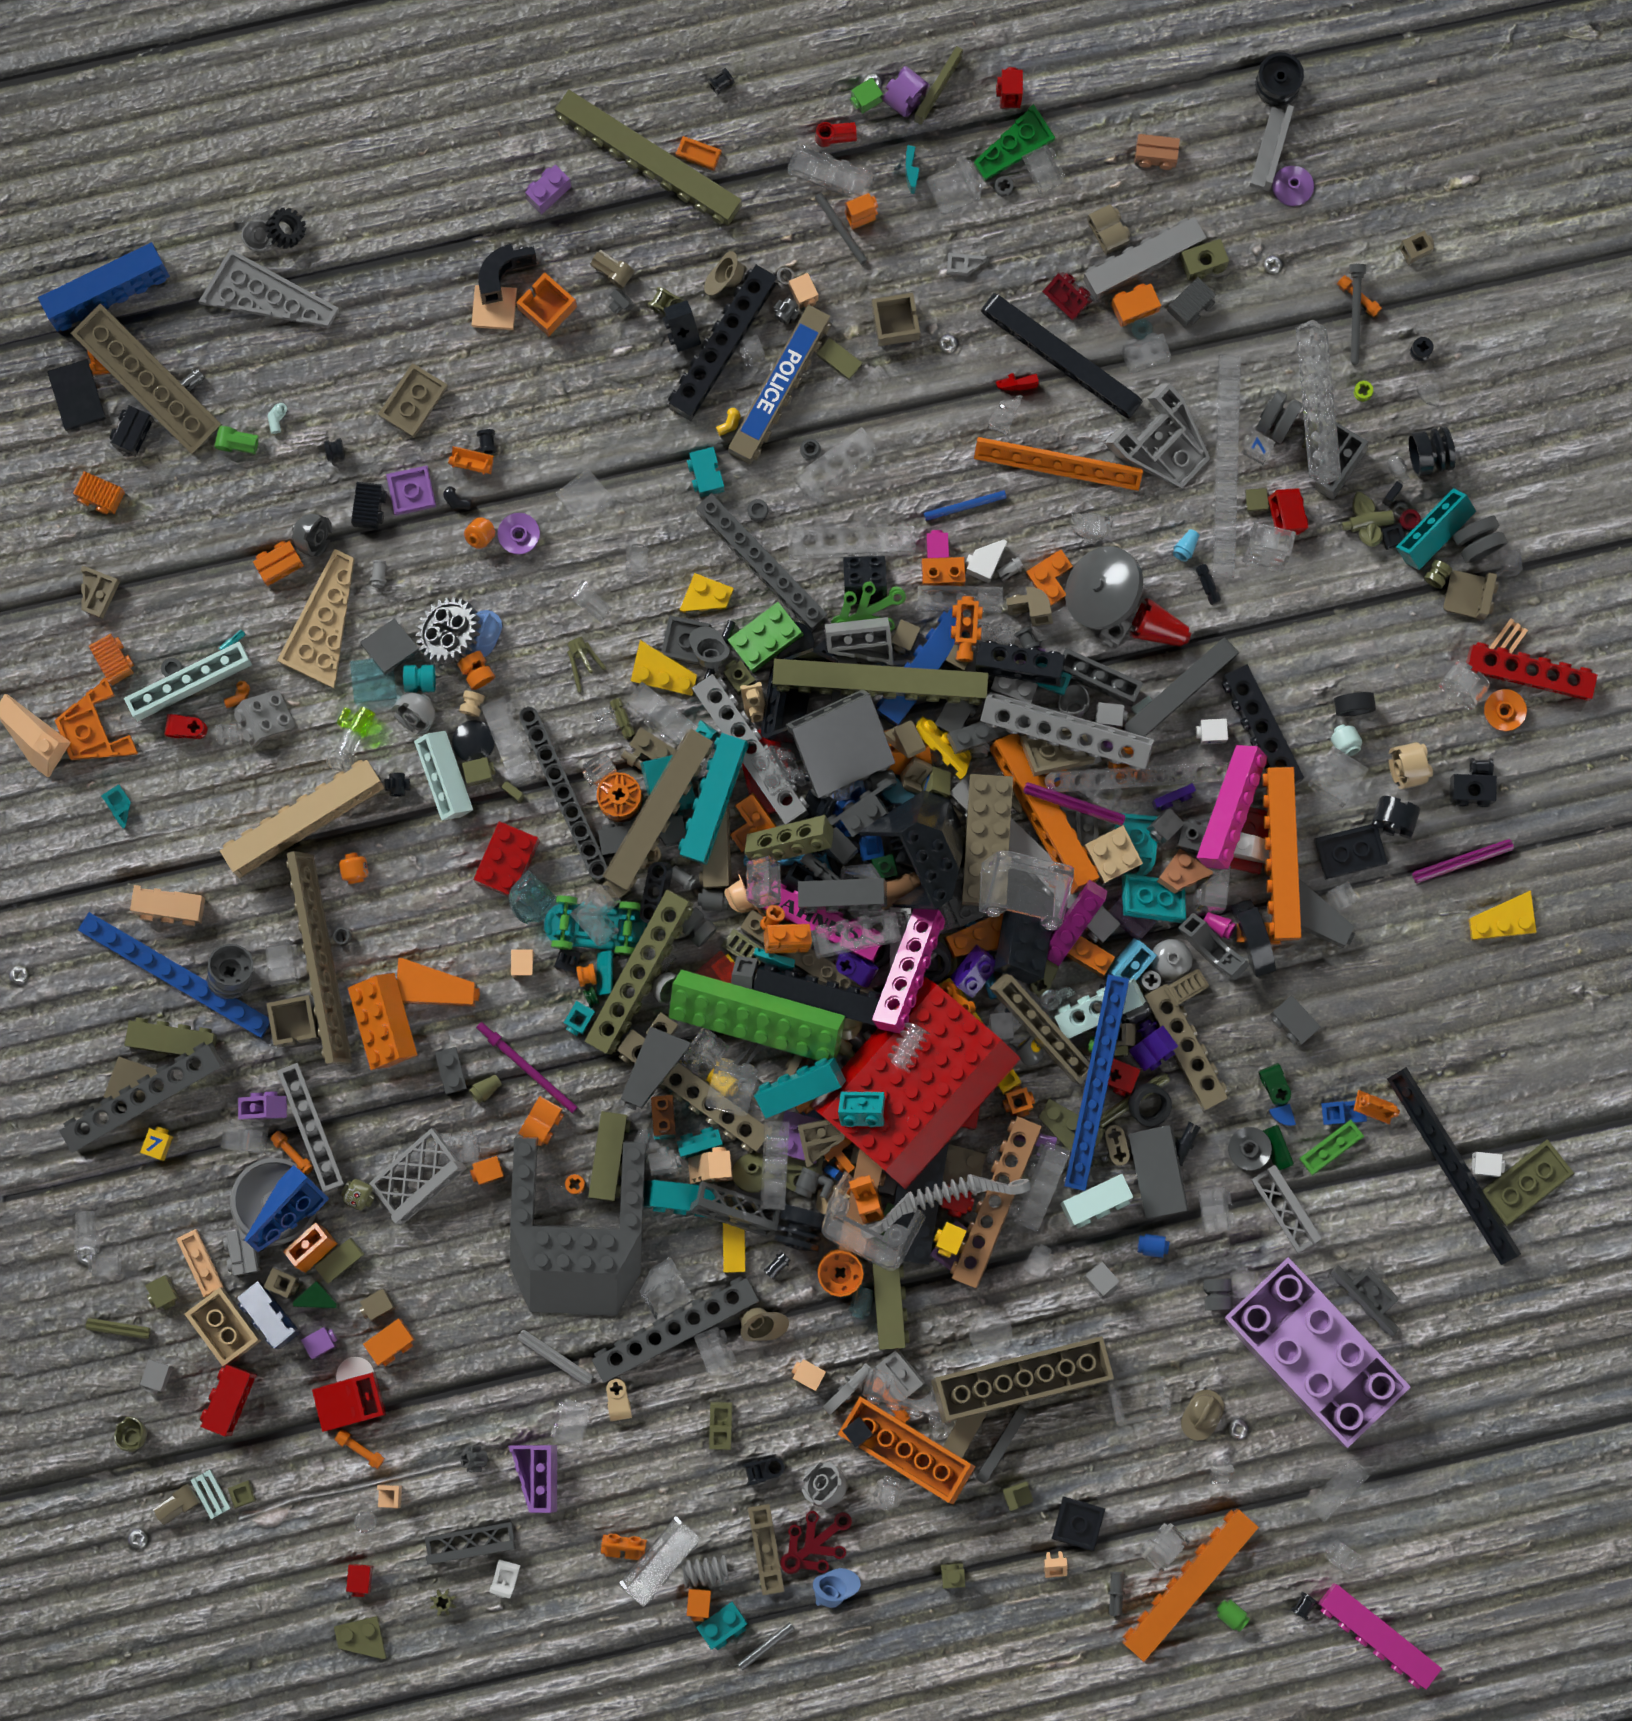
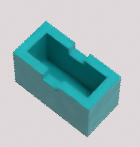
M714 447L689 453L690 460L686 461L689 472H694L695 480H692L694 492H699L700 498L709 496L711 493L714 495L725 492L721 472L715 470L718 468V461Z

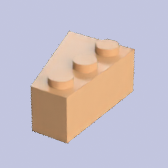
M725 1147L712 1148V1152L688 1158L690 1184H697L702 1181L707 1183L733 1181L731 1153L726 1151Z

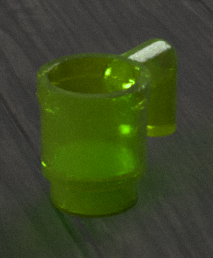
M344 707L337 720V724L356 735L367 738L376 714L367 708L360 707L352 721H349L347 719L351 710Z

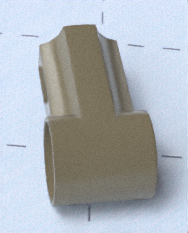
M602 250L595 254L590 263L591 267L607 276L608 280L620 289L624 288L635 272L627 263L623 261L618 262Z
M188 1483L174 1492L171 1498L153 1509L157 1519L165 1525L181 1513H185L198 1505L200 1500Z

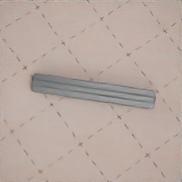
M522 1330L518 1335L517 1339L584 1385L588 1386L592 1382L593 1376L526 1330Z

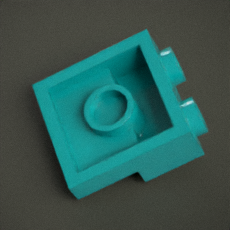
M713 1127L701 1130L700 1135L693 1136L692 1133L680 1136L681 1140L677 1141L682 1159L712 1151V1148L724 1147L719 1130H714Z

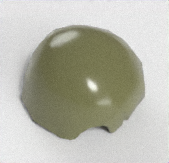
M128 1416L125 1417L124 1421L117 1424L114 1439L115 1444L121 1450L133 1452L144 1445L147 1438V1430L139 1419Z

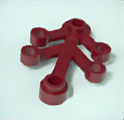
M809 1511L806 1514L805 1547L798 1552V1537L801 1535L802 1530L798 1525L790 1526L788 1530L790 1535L789 1550L781 1558V1568L788 1574H795L800 1569L817 1570L820 1573L827 1572L829 1564L826 1560L821 1559L818 1562L803 1559L809 1554L834 1556L837 1559L844 1558L846 1549L843 1546L827 1547L820 1545L838 1530H847L852 1524L851 1516L846 1512L838 1513L835 1516L834 1523L814 1538L819 1516L817 1512ZM811 1513L816 1515L814 1522L808 1520V1515ZM840 1517L847 1518L845 1525L839 1524ZM793 1527L799 1529V1534L796 1536L791 1534ZM838 1548L844 1551V1554L840 1557L835 1554ZM791 1558L796 1561L794 1567H789L787 1561ZM821 1562L827 1565V1568L823 1571L818 1568V1564Z

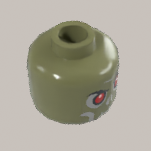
M354 1179L352 1182L348 1181L341 1193L343 1202L358 1211L363 1210L366 1206L370 1207L375 1198V1195L372 1194L373 1187L359 1179Z

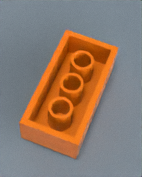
M395 973L376 975L348 987L370 1070L388 1068L417 1056Z

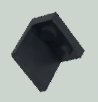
M885 556L843 557L844 594L848 591L854 592L857 598L855 604H859L863 593V584L865 582H872L875 585L876 591L871 595L868 604H874L887 597ZM867 586L865 588L867 592H870L873 589L872 586ZM849 595L846 598L847 601H852L854 599L852 595Z

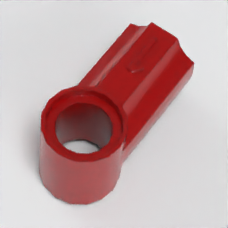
M855 122L841 124L820 123L816 128V143L820 147H828L835 143L856 142L857 130ZM826 132V133H828L830 136H829V137H822V136L820 135V133Z

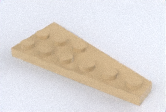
M334 549L277 659V662L335 689L354 566L353 557Z

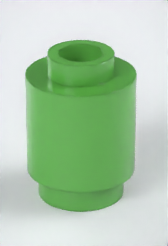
M1231 1599L1228 1602L1223 1600L1216 1609L1219 1612L1217 1617L1232 1630L1236 1629L1238 1632L1250 1620L1247 1613Z

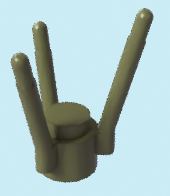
M578 637L567 644L569 647L567 654L571 661L577 691L581 693L575 657L576 659H582L590 674L593 673V670L586 658L588 653L602 670H605L606 667L591 649L589 643H585L582 637Z

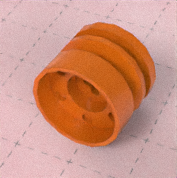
M618 772L610 774L601 780L597 788L596 797L598 804L606 818L614 822H626L632 820L640 812L643 796L638 782L632 776ZM619 791H622L624 798L620 797L619 800H616L614 794H619Z
M839 1249L826 1253L820 1260L817 1270L819 1283L823 1289L829 1294L838 1297L848 1296L855 1292L861 1285L864 1275L862 1264L858 1257L852 1252ZM836 1267L840 1269L842 1267L845 1268L844 1277H842L841 1275H839L838 1277L835 1276Z

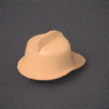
M738 874L740 880L724 891L729 905L732 909L741 913L758 910L764 917V913L758 907L756 901L746 889L740 874Z

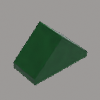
M315 1281L293 1302V1307L339 1309V1303L319 1281Z

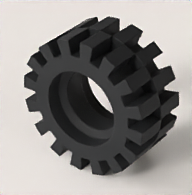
M285 207L280 210L278 209L269 217L265 224L267 226L265 232H269L267 235L268 239L272 237L271 243L277 242V247L279 248L282 245L283 249L293 248L305 236L306 227L304 226L306 223L305 221L301 222L303 217L301 215L297 216L298 212L296 210L291 212V208L285 210ZM284 222L288 224L292 229V234L284 233L279 223Z

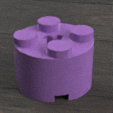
M904 66L898 74L899 77L896 80L891 79L887 84L886 89L888 91L882 100L900 115L907 117L921 103L919 100L922 95L925 97L930 84L910 68Z

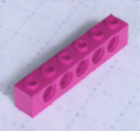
M913 909L872 1018L878 1029L902 1034L904 1027L908 1025L911 1008L916 1004L918 989L923 985L925 970L930 966L932 951L936 949L938 935L945 925V918L939 909Z

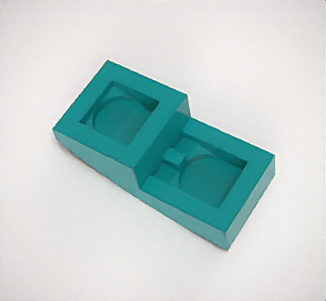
M907 145L906 181L910 193L915 194L919 177V168L913 167L916 147Z

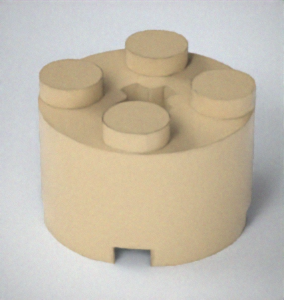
M1414 742L1389 750V754H1392V759L1389 760L1391 776L1395 783L1399 782V789L1426 784L1429 777L1433 776V769L1428 764L1426 758L1428 752L1425 744Z

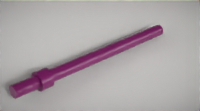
M483 1022L479 1023L476 1029L488 1038L487 1041L493 1047L497 1046L571 1113L578 1108L502 1040V1036L490 1030Z

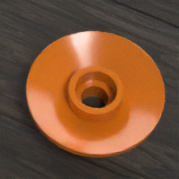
M1501 689L1495 691L1487 698L1484 705V715L1487 722L1493 728L1500 731H1512L1524 722L1527 715V707L1524 699L1517 692ZM1505 708L1507 715H1502L1500 710Z

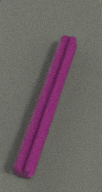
M1029 782L1024 787L1025 794L1120 826L1125 821L1124 814Z
M1507 839L1412 873V877L1415 883H1420L1512 851L1514 845L1511 839Z

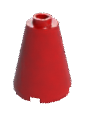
M1149 598L1144 599L1147 603H1141L1132 621L1135 629L1134 632L1130 630V637L1180 647L1183 644H1187L1191 637L1190 628Z

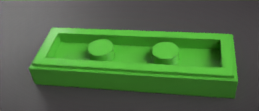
M1350 1119L1299 1159L1313 1176L1361 1140L1364 1135Z

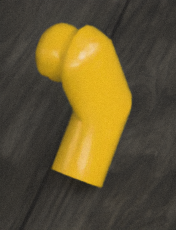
M736 408L728 409L726 423L716 427L719 436L738 428L741 415Z

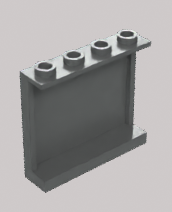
M865 690L858 691L786 724L789 733L794 737L813 787L811 792L817 798H826L832 795L833 791L846 789L857 780H866L871 776L870 774L877 771H885L890 768V765L895 763L872 698Z

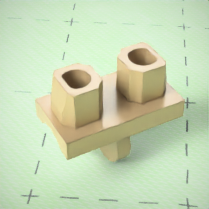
M761 682L749 686H740L745 714L751 719V722L763 721L765 701Z

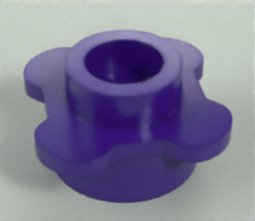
M1148 1019L1140 1023V1028L1136 1031L1140 1032L1142 1037H1145L1158 1029L1155 1025L1157 1021L1151 1022Z

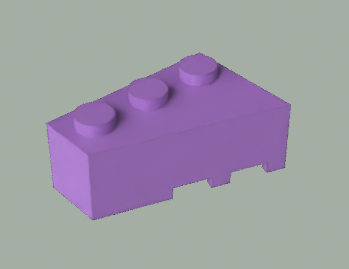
M557 1445L508 1446L522 1484L521 1488L529 1513L557 1512Z

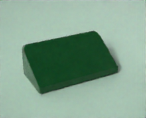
M1279 1125L1263 1130L1271 1142L1272 1151L1270 1158L1273 1165H1276L1279 1171L1293 1166L1294 1162Z

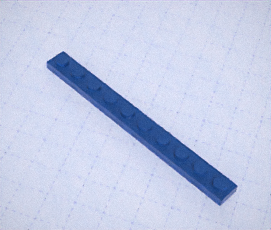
M89 912L79 927L78 931L258 1037L262 1038L269 1028V1017L236 998L223 999L215 995L209 989L206 980Z
M1108 974L1065 1187L1083 1191L1087 1189L1130 978Z

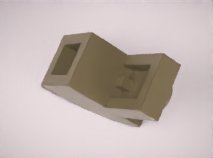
M1026 587L1027 595L1018 594L1006 598L1009 615L1030 612L1032 627L1053 623L1050 601L1042 590L1035 587Z

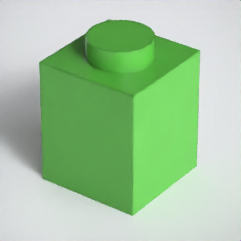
M870 78L851 90L850 102L855 109H859L863 114L883 102V93L874 79Z

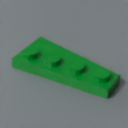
M1033 104L1023 116H1020L994 144L974 161L973 165L985 182L1055 141V136Z

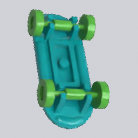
M556 896V903L558 905H555L548 911L544 920V930L547 937L551 940V948L572 950L574 946L615 950V954L631 956L648 923L643 922L640 918V912H638L641 907L640 903L621 901L619 902V908L577 904L578 898Z

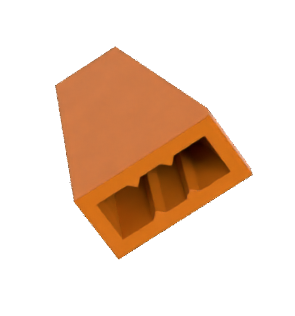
M398 958L397 983L403 1003L475 1006V1001H479L480 988H476L474 982L404 958Z

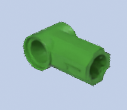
M219 426L214 447L226 452L235 450L255 454L258 449L259 437L258 435L238 432L231 427Z

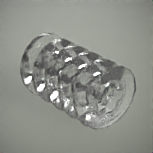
M905 1023L904 1027L908 1031L902 1030L900 1032L904 1039H896L899 1046H892L895 1054L889 1053L887 1057L893 1065L910 1073L907 1064H915L910 1058L919 1057L915 1049L923 1050L919 1042H927L923 1035L931 1034L915 1024Z

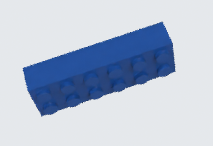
M151 242L39 296L38 299L56 331H64L69 329L72 324L78 321L82 322L100 303L108 310L111 305L123 303L133 294H141L154 284L164 283L170 275Z

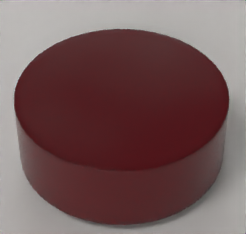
M1413 509L1405 510L1399 517V523H1401L1403 530L1409 532L1421 522L1420 514Z

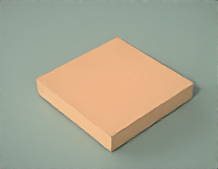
M475 285L471 326L475 328L514 330L517 288L501 287L503 301L482 305L479 285Z

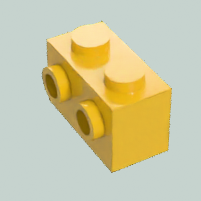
M946 1222L942 1230H937L933 1242L936 1243L935 1248L939 1249L937 1253L947 1258L951 1257V1255L956 1256L967 1231Z

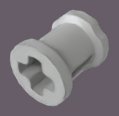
M1155 971L1146 972L1140 979V984L1146 992L1157 989L1161 983V977ZM1149 976L1152 977L1153 981H1156L1151 987L1148 982H1145Z

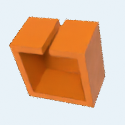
M544 272L532 285L536 296L533 297L532 291L528 289L516 303L518 310L549 337L577 308L575 298Z

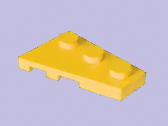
M1531 890L1469 918L1471 940L1535 934L1536 925Z

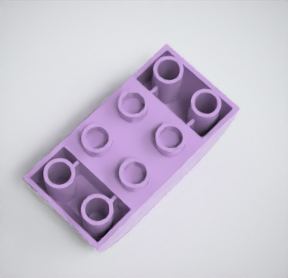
M1289 1257L1224 1318L1233 1333L1255 1358L1328 1434L1346 1448L1355 1442L1411 1388Z

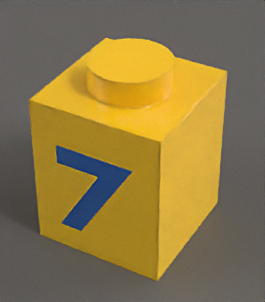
M157 1126L155 1130L149 1128L140 1153L164 1161L173 1136L168 1135L169 1130Z

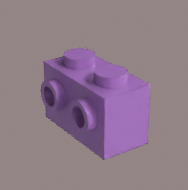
M556 164L552 168H547L537 182L533 181L526 188L527 201L542 215L571 188L570 178Z
M278 1092L250 1093V1097L238 1098V1119L287 1118V1096H278Z

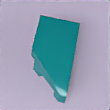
M702 720L699 721L695 730L711 741L713 739L716 740L720 732Z
M120 784L101 795V797L123 829L126 827L131 801Z
M759 947L754 950L753 955L765 964L777 966V970L785 972L786 969L792 970L794 968L795 959L774 953L765 954V950Z

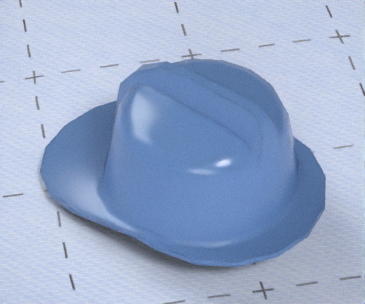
M483 610L476 614L480 617L477 623L481 625V628L476 629L480 636L474 637L477 644L471 643L472 651L466 650L465 653L467 655L475 651H481L484 657L488 656L494 649L501 634L502 621L499 616L493 611Z
M844 1568L834 1569L820 1575L812 1583L815 1591L816 1605H823L829 1608L837 1607L843 1600L855 1595L861 1587L858 1575Z

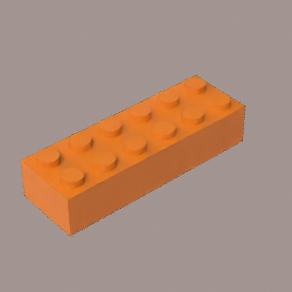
M860 1396L838 1435L851 1442L842 1430L858 1417H861L874 1435L859 1447L860 1449L946 1502L954 1504L976 1466Z

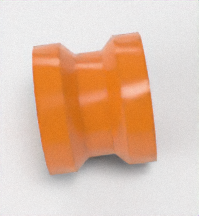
M593 963L587 967L576 966L580 987H585L586 984L590 983L592 985L597 984Z

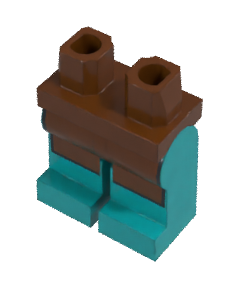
M673 1095L651 1097L654 1140L675 1139Z

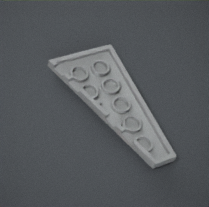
M232 249L227 253L198 301L203 305L327 328L330 327L339 312L338 307Z

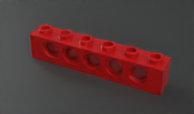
M1477 642L1476 645L1473 644L1469 648L1465 672L1586 701L1593 698L1598 674L1592 673V669L1580 667V670L1572 668L1571 664L1559 662V665L1551 663V659L1539 657L1536 660L1530 658V654L1518 652L1517 655L1511 654L1509 649L1497 647V650L1490 649L1488 644ZM1487 655L1494 658L1495 663L1493 666H1488L1485 663ZM1507 660L1515 663L1514 671H1509L1506 668ZM1528 665L1535 667V676H1530L1527 673ZM1549 670L1556 673L1557 679L1555 681L1548 679L1547 673ZM1570 675L1577 678L1576 686L1569 684L1568 677Z

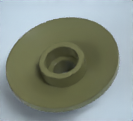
M749 1153L737 1160L733 1167L732 1176L735 1184L741 1190L755 1193L763 1191L771 1185L776 1171L773 1161L768 1156L762 1153ZM753 1167H756V1170H755V1171H750V1170H749V1169H751V1168H753Z

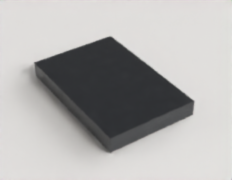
M88 359L47 371L65 431L106 419Z
M1371 824L1314 839L1325 880L1388 864L1379 829L1371 826Z

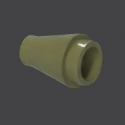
M494 1074L483 1081L473 1084L472 1088L469 1089V1093L478 1104L481 1102L485 1103L502 1083Z

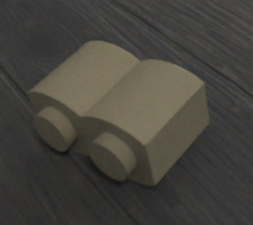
M1111 204L1089 214L1087 217L1089 226L1097 237L1105 255L1128 245L1129 238L1131 237L1126 226L1123 227L1120 222L1121 215L1118 209L1113 208Z

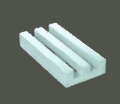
M211 1469L190 1480L210 1519L231 1509ZM207 1476L211 1480L219 1498L221 1499L224 1505L223 1508H220L211 1488L209 1487L205 1479ZM198 1481L202 1482L210 1500L212 1501L216 1509V1512H213Z

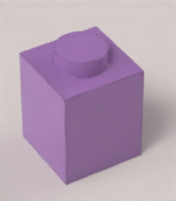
M323 1327L301 1341L310 1358L316 1359L337 1347L335 1342L338 1339L332 1329L328 1330L327 1327Z

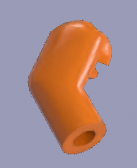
M239 681L236 684L235 695L224 699L227 709L237 706L242 700L247 699L250 693V686L247 682Z

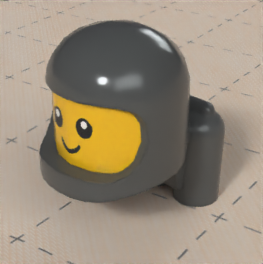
M1031 1035L1017 1047L1012 1043L1008 1044L1025 1065H1036L1043 1058V1049L1035 1042Z

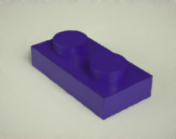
M1191 783L1152 801L1154 809L1161 808V811L1173 807L1172 803L1180 800L1182 803L1193 798L1192 794L1196 791L1194 784Z

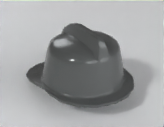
M705 626L694 629L689 636L690 646L697 656L699 664L702 667L713 669L715 672L718 671V668L724 663L730 653L722 635L716 629Z

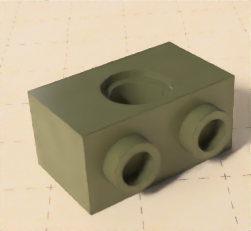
M1221 238L1182 251L1179 258L1188 281L1195 280L1197 277L1202 280L1210 273H1222L1229 264ZM1206 258L1210 261V264L1203 265L1200 259Z

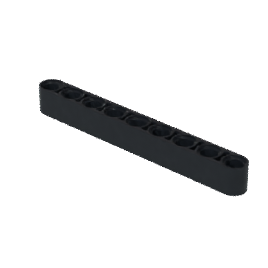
M993 293L981 308L984 316L1125 418L1130 419L1143 403L1137 394L1000 295Z

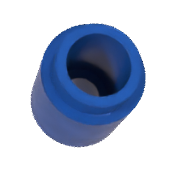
M1140 1235L1137 1252L1143 1253L1144 1256L1163 1258L1164 1254H1168L1170 1241H1165L1166 1236Z

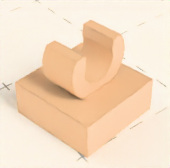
M1061 1551L1058 1552V1558L1051 1559L1050 1552H1047L1046 1559H1044L1045 1578L1067 1576V1558H1063Z

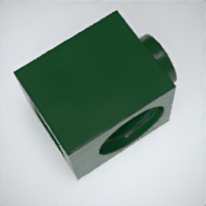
M893 854L872 859L871 864L875 878L888 880L897 877Z

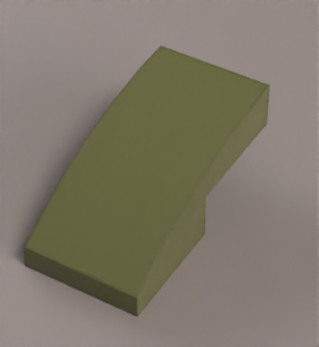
M349 1238L317 1264L315 1269L326 1283L329 1284L365 1254L354 1240Z
M710 1402L709 1449L731 1450L732 1402Z

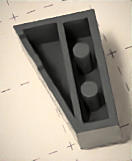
M1332 421L1315 480V490L1334 500L1368 451V441L1337 422Z

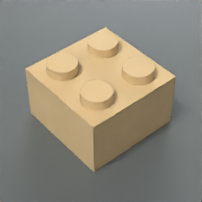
M1124 825L1083 846L1087 850L1088 858L1092 865H1095L1098 870L1099 880L1102 885L1143 864Z

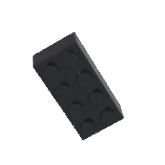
M1022 885L1007 892L994 966L995 971L1012 975L1014 979L1029 985L1044 979L1057 900Z

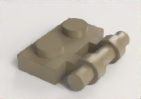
M640 727L629 744L631 748L635 749L634 753L631 754L625 750L621 758L626 760L627 764L631 767L635 766L642 770L640 762L643 761L639 759L641 754L653 760L673 755L676 749Z

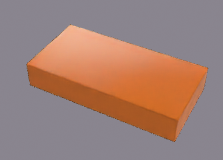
M683 136L675 155L680 159L714 171L722 150Z

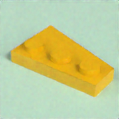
M640 640L631 681L693 696L694 691L692 688L696 685L698 675Z
M922 716L916 725L921 739L932 750H938L941 753L942 761L947 766L950 763L958 771L956 775L961 780L967 773L972 757L971 753L967 750L955 754L947 738L948 733H944L932 720H927Z

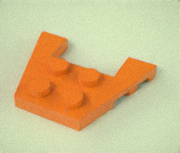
M103 678L95 688L90 689L82 699L74 703L54 720L59 733L71 742L66 749L71 760L138 754L131 735L110 743L99 718L95 704L115 696L107 678Z

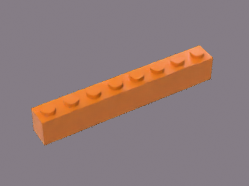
M1012 733L996 740L990 747V752L1003 775L1013 777V792L1071 894L1081 891L1089 880L1095 883L1099 879L1098 870L1088 858L1087 850L1080 844L1076 831L1068 823L1065 812L1057 804L1024 793V787L1027 782L1049 788L1044 775L1033 776L1018 733Z
M1294 767L1267 768L1265 774H1262V785L1266 787V795H1263V807L1267 808V816H1264V829H1268V837H1265V850H1269V858L1266 859V871H1270V880H1267V893H1271V901H1268L1267 909L1268 914L1272 915V922L1268 924L1269 935H1272L1273 941L1299 940L1301 938Z
M1231 1509L1223 1518L1225 1523L1220 1528L1217 1526L1209 1534L1211 1539L1206 1545L1202 1543L1194 1552L1196 1557L1192 1561L1187 1560L1180 1568L1182 1573L1178 1578L1173 1577L1167 1583L1166 1587L1168 1589L1163 1595L1159 1593L1151 1602L1154 1606L1148 1612L1146 1610L1143 1611L1138 1617L1137 1621L1139 1623L1134 1629L1130 1627L1122 1636L1124 1638L1122 1643L1143 1662L1259 1528L1239 1509L1235 1511Z

